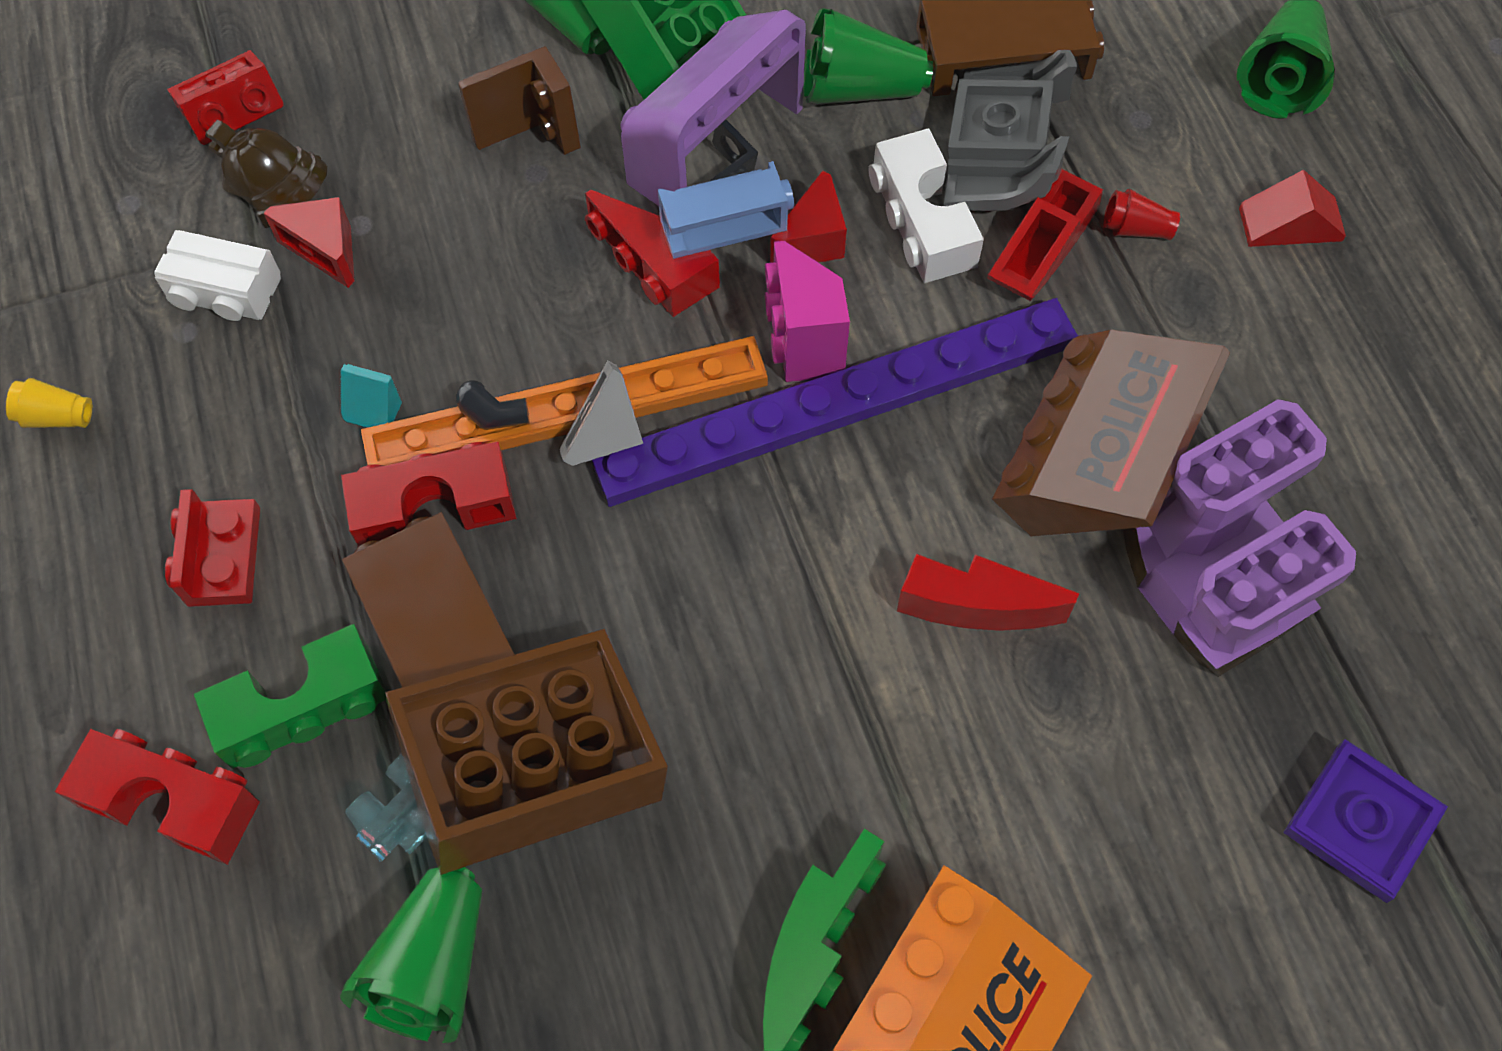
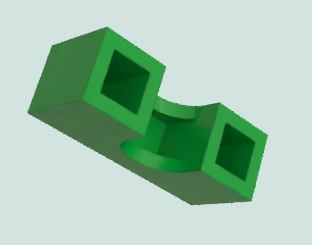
M355 624L301 647L308 663V676L300 690L290 697L284 699L267 698L264 688L248 670L195 693L194 697L214 753L232 769L255 766L267 760L271 752L292 742L304 743L320 736L324 732L325 727L345 718L350 720L358 719L373 712L377 708L378 703L386 700L385 692L387 691L368 645Z

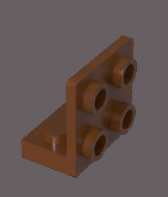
M546 46L522 54L485 71L478 72L458 83L473 141L479 150L539 125L548 141L555 139L564 155L581 148L570 85Z

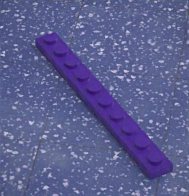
M1054 298L642 437L643 444L593 459L592 465L609 507L1062 352L1073 338L1078 337L1058 299Z

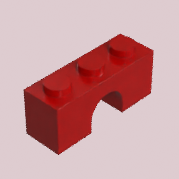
M498 441L488 444L474 442L463 446L460 450L437 455L431 453L418 454L409 461L386 466L378 464L367 465L360 468L357 472L341 475L349 531L358 547L366 542L383 540L402 531L412 521L414 513L421 505L435 499H444L456 504L465 530L517 519L507 467Z
M93 729L89 730L57 786L55 793L79 808L127 826L138 806L146 798L157 793L168 792L169 808L157 832L177 846L228 865L260 803L258 799L245 789L248 780L221 767H216L212 775L195 768L198 763L195 759L171 748H165L162 755L145 750L148 744L145 740L120 729H116L112 737Z

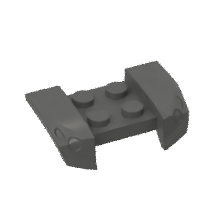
M1057 50L1050 57L1027 65L965 69L964 79H959L948 145V180L944 206L966 202L969 210L974 211L1009 210L1034 201L1037 197H1045L1048 194L1052 183L1057 181L1061 173L1064 152L1070 137L1060 136L1047 145L1052 104L1070 100L1073 75L1077 69V63L1071 50Z

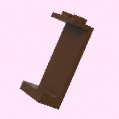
M920 0L916 28L921 48L927 52V60L933 61V75L930 83L932 96L950 95L955 69L1044 60L1053 55L1057 50H1071L1073 56L1077 57L1083 80L1092 79L1097 59H1102L1104 54L1103 34L1101 31H1096L1093 23V1Z
M442 512L432 517L417 518L408 523L402 531L383 540L366 542L359 546L353 554L342 559L402 687L515 655Z

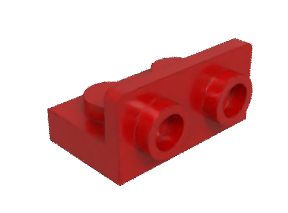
M251 50L167 89L175 105L187 119L196 138L202 145L213 141L205 133L216 120L222 121L233 130H236L282 108L284 104L265 65Z
M193 489L180 491L179 507L174 508L171 514V530L175 542L173 556H169L166 560L165 578L169 588H172L188 607L252 603L260 519V506L255 499L201 501Z

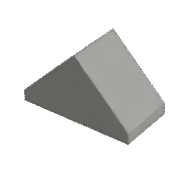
M608 360L559 449L563 461L572 466L643 444L623 375L617 365Z

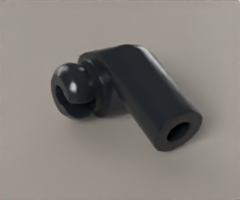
M475 380L464 382L456 394V403L460 411L481 429L491 430L530 424L526 398L499 402L485 389L481 382Z

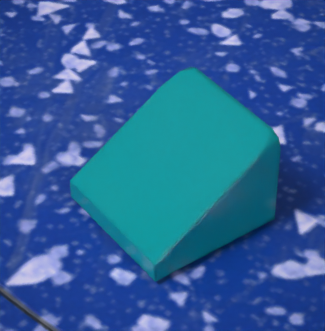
M344 364L341 369V414L343 420L367 428L393 422L402 401L392 377L350 364Z

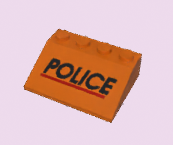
M943 865L833 1051H1052L1092 975L996 897Z

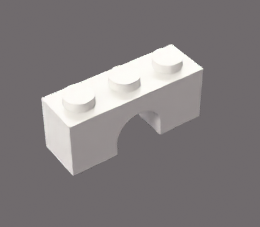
M929 128L876 143L874 164L869 165L871 185L876 193L882 192L886 201V214L892 229H899L903 237V250L907 263L910 267L916 266L923 283L978 268L984 241L966 202L951 206H937L925 200L942 194L947 166Z

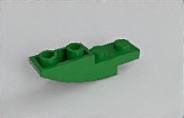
M865 828L834 877L812 865L793 899L772 956L766 986L763 1018L764 1051H800L811 1032L809 1028L803 1025V1022L815 1003L825 1010L844 979L835 972L839 966L841 955L824 943L827 939L835 944L839 942L855 916V913L847 908L859 889L869 894L886 866V863L878 859L884 841Z

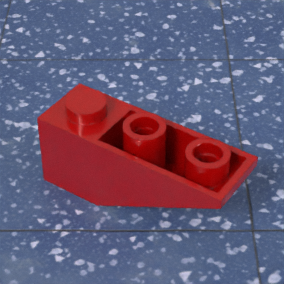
M593 190L585 193L588 209L585 221L589 230L597 240L605 239L613 248L615 259L625 272L633 271L641 280V286L646 296L654 305L661 303L671 316L675 317L720 288L719 259L711 250L673 259L659 215Z

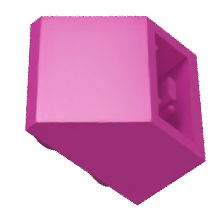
M786 241L774 242V262L765 263L768 291L765 292L767 320L768 322L772 321L774 334H771V347L774 364L783 363L785 382L817 379L844 370L846 367L850 319L842 277Z

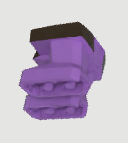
M1276 400L1182 454L1177 462L1172 487L1167 492L1153 526L1127 528L1123 531L1127 554L1138 589L1185 650L1217 677L1264 650L1321 609L1315 599L1343 583L1355 569V549L1325 514L1304 510L1283 522L1267 502V499L1315 469L1325 456L1326 436L1297 403Z

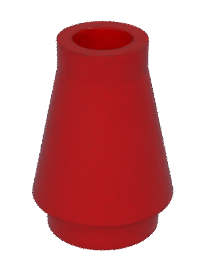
M1130 188L1125 192L1115 190L1107 204L1103 226L1113 230L1114 236L1153 237L1172 240L1179 226L1180 212L1170 210Z

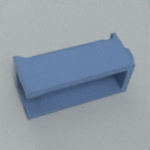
M773 161L768 162V169L765 170L759 169L677 189L675 192L658 189L660 220L673 259L787 231L788 210L794 208V198L790 183L787 179L780 180Z

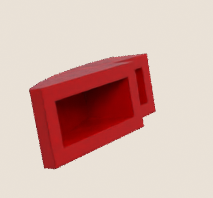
M1062 169L1057 181L1052 183L1048 194L1042 198L1037 197L988 273L987 279L1031 301L1054 274L1099 209L1103 189Z
M916 554L901 589L897 612L933 623L967 629L997 631L1036 629L1066 623L1076 604L1079 593L978 555L974 556L967 573Z

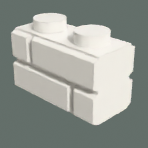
M175 230L167 246V254H163L155 270V279L166 295V299L180 309L192 311L198 306L212 309L219 316L232 321H238L242 316L262 320L270 303L269 297L270 295L273 296L281 279V272L270 250Z

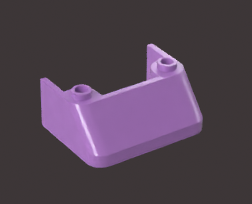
M779 10L739 16L732 21L725 22L718 33L644 101L638 106L631 107L621 121V140L627 184L657 206H659L658 189L675 192L677 189L687 187L685 157L757 89L795 114H798L803 109L806 34L804 20L788 10Z

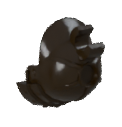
M216 120L205 133L209 139L213 140L208 145V148L222 158V186L224 190L245 199L258 212L257 215L265 228L270 227L264 215V212L270 206L310 201L316 195L327 176L328 167L319 155H315L311 151L308 153L299 146L294 147L275 131L247 128L236 133L227 124Z

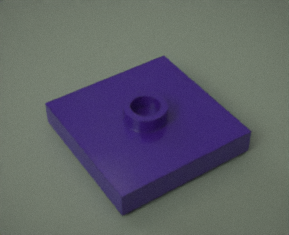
M1344 739L1333 752L1283 833L1370 893L1388 903L1397 895L1448 806Z

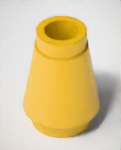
M28 378L25 382L14 381L9 388L6 398V415L8 420L18 422L22 428L76 426L86 428L92 416L93 405L91 398L82 397L33 378Z

